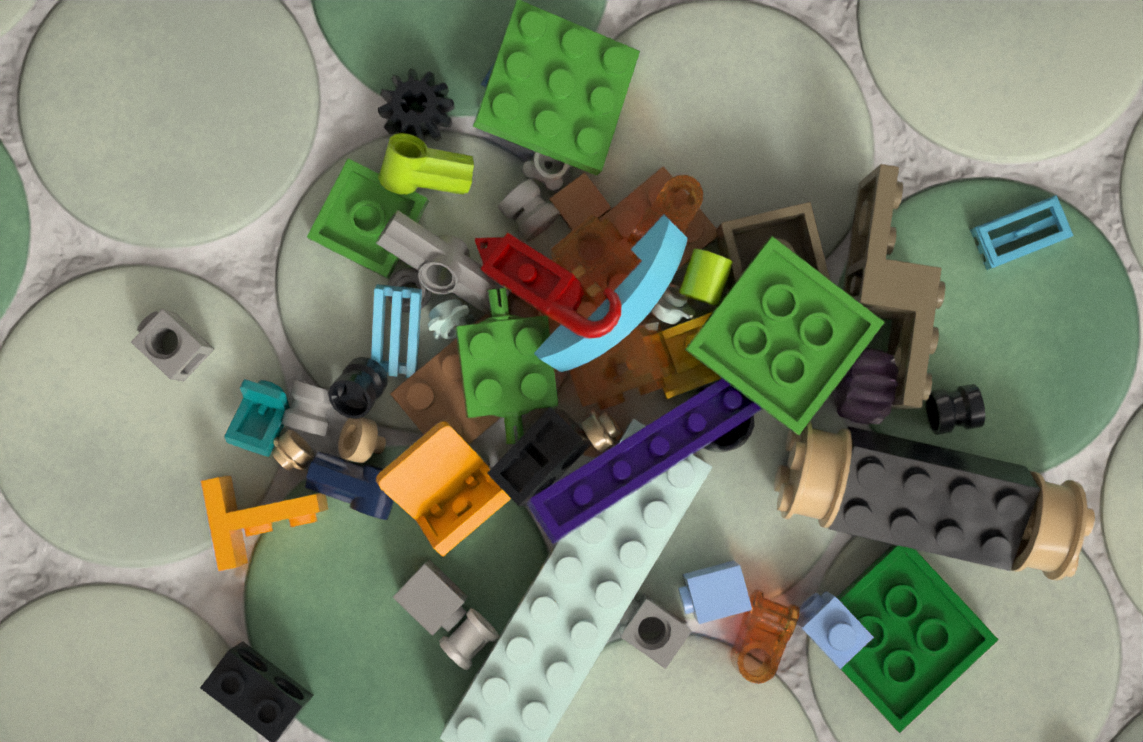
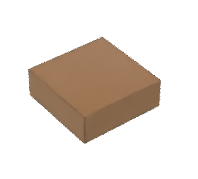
M585 172L549 198V202L557 208L561 218L575 236L611 210V206Z

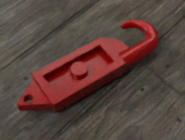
M508 232L504 237L475 238L474 241L483 262V266L480 269L488 277L576 335L588 339L600 338L610 333L618 324L622 314V304L618 294L611 288H605L603 291L610 304L608 313L601 320L590 321L576 312L581 304L584 292L582 283L574 274Z

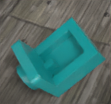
M244 379L240 386L243 399L224 437L228 444L270 457L275 446L273 440L280 436L284 427L281 422L285 410L290 408L286 393L278 385L266 380H260L256 383Z

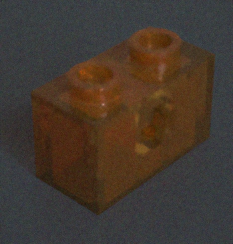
M659 322L644 324L635 328L604 354L586 364L569 370L582 407L598 403L600 411L626 402L623 393L638 388L640 396L664 388L666 387L664 378L677 373ZM626 362L629 370L619 375L616 367Z

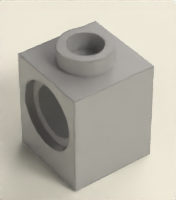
M161 309L159 313L155 311L144 318L137 328L139 334L131 341L169 379L185 381L214 351V348L177 313ZM174 331L178 337V345L172 353L166 354L163 349V339L169 332Z
M430 559L393 596L432 636L441 626L449 632L466 614L461 605L468 596Z
M643 593L638 601L635 599L631 601L619 621L622 625L618 629L622 639L665 669L692 632L686 622L645 593ZM652 616L662 620L663 628L658 636L645 638L638 633L639 624L643 619Z

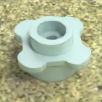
M669 284L662 297L651 310V313L663 322L679 324L683 317L687 319L693 318L695 310L687 302L689 297L678 293L680 287Z
M452 299L438 304L430 311L429 318L431 321L427 326L430 331L435 330L433 333L435 339L456 338L455 326L470 325L475 319L472 314L468 315L470 310L467 305H463L458 299Z

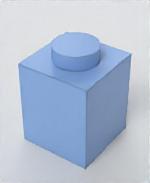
M736 561L683 574L686 586L678 588L685 614L693 613L698 624L752 610L741 566Z

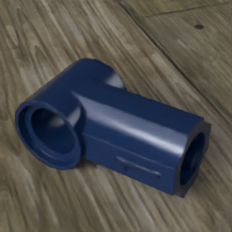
M318 451L311 462L306 476L305 488L349 503L351 509L383 520H388L394 504V500L376 482V476L383 468L369 464L362 466L322 451Z

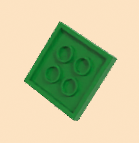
M891 545L837 596L839 601L874 637L840 670L899 733L999 640L916 549Z

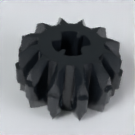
M410 68L407 74L408 81L404 83L399 76L393 75L391 80L396 89L395 91L381 89L380 95L387 103L378 107L380 117L388 119L384 125L387 133L393 134L398 132L414 135L424 143L426 142L424 135L430 133L435 141H439L442 136L437 126L450 128L453 122L445 113L455 109L453 99L445 97L449 92L447 84L445 82L435 84V76L430 71L424 74L419 81L416 70ZM414 102L424 108V111L419 115L409 108Z

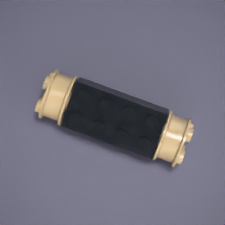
M811 421L800 435L794 434L791 430L788 431L785 449L790 452L787 466L779 465L774 482V491L779 492L777 510L781 511V516L784 519H790L793 514L818 519L819 525L829 530L1007 571L1020 572L1026 567L1042 570L1045 577L1055 581L1061 580L1064 577H1072L1075 574L1084 537L1091 533L1095 522L1094 510L1087 508L1084 488L1077 481L1067 480L1060 485L1046 482L1040 473L1029 471L1023 465L847 426V429L841 428L837 434L812 428Z

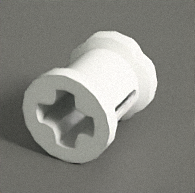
M472 608L466 613L467 619L450 637L443 636L439 640L444 652L464 670H468L472 666L471 659L489 641L495 642L499 638L495 628Z

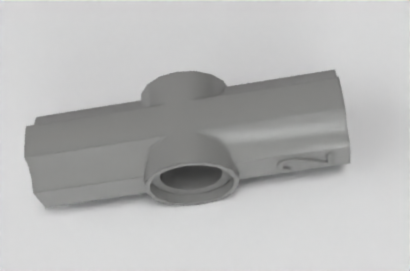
M396 211L376 241V244L418 270L419 280L427 290L436 294L452 292L491 317L487 290L505 287L488 277L480 269L482 265L470 258L469 249L460 238L446 234L436 236L400 211Z

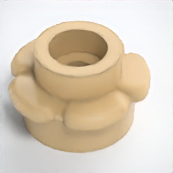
M591 410L592 416L581 422L591 443L602 453L609 447H614L618 444L616 437L621 435L622 432L609 412L606 411L600 415L598 411Z
M291 429L287 430L281 437H275L273 440V444L277 447L272 450V455L286 470L290 471L293 468L304 470L307 465L306 462L314 456L309 444L297 432Z

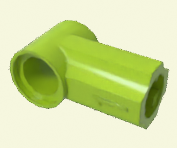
M398 133L389 138L378 179L385 189L396 194L407 195L413 193L417 187L464 195L469 192L472 184L473 156L428 148L418 137Z
M693 249L678 293L718 306L733 261L705 250Z

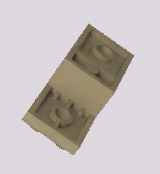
M880 164L858 183L843 291L877 317L892 320L879 407L895 410L922 408L923 400L926 401L929 398L932 388V375L927 373L929 354H934L938 344L939 330L933 326L936 309L942 306L944 300L945 282L940 281L942 270L940 267L886 259V254L891 255L896 242V228L891 227L893 209H898L902 199L903 183L897 181L898 166Z

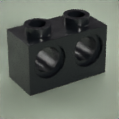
M549 407L487 474L518 506H527L529 499L555 484L592 443L585 431L564 410Z
M244 641L227 651L200 687V689L269 742H277L286 733L314 696Z

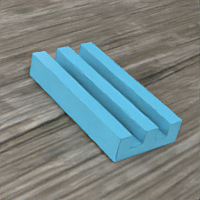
M1057 195L970 230L973 238L977 237L979 242L977 246L979 253L984 254L986 261L983 263L986 270L1074 236ZM1050 208L1053 216L990 240L988 232ZM1055 224L1058 227L1059 232L1000 256H997L994 248Z
M377 284L374 288L371 359L377 361L384 368L385 372L388 373V376L397 377L398 374H406V378H409L418 369L422 289ZM386 296H392L389 361H383ZM403 298H410L407 363L399 362Z

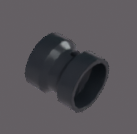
M367 357L353 359L345 367L342 375L330 386L328 396L331 405L339 414L347 418L358 419L364 417L370 412L375 401L386 389L388 384L387 373L375 360Z
M975 384L958 386L954 392H947L944 389L933 390L925 401L927 419L935 435L951 433L955 426H962L969 430L981 428L985 424L984 401L979 388Z

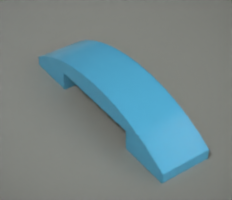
M663 215L631 249L642 262L614 290L621 301L622 314L618 324L612 331L600 338L588 339L578 336L563 325H560L534 354L541 361L559 372H564L590 362L618 344L642 322L664 294L680 264L688 238ZM606 299L588 320L598 321L605 317L609 311V300Z

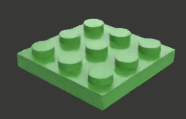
M516 0L473 127L597 176L603 170L640 51L524 1Z
M772 236L766 241L684 350L794 434L800 435L885 322Z

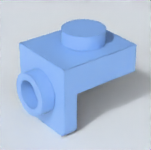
M827 591L821 596L818 593L810 596L799 607L798 612L801 615L794 621L840 669L874 638L839 599Z

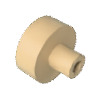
M364 417L358 419L349 418L340 433L338 443L339 454L342 459L364 463L370 458L372 453L381 454L384 451L386 440L384 437L378 436L375 421Z

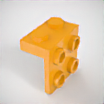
M445 421L437 423L376 476V482L379 487L416 520L432 547L441 556H445L511 499L487 474L491 467Z

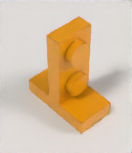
M231 476L201 481L218 571L237 568L248 563L242 528H244L246 537L273 531L272 522L289 519L290 527L317 522L316 513L328 510L326 495L321 493L238 510Z

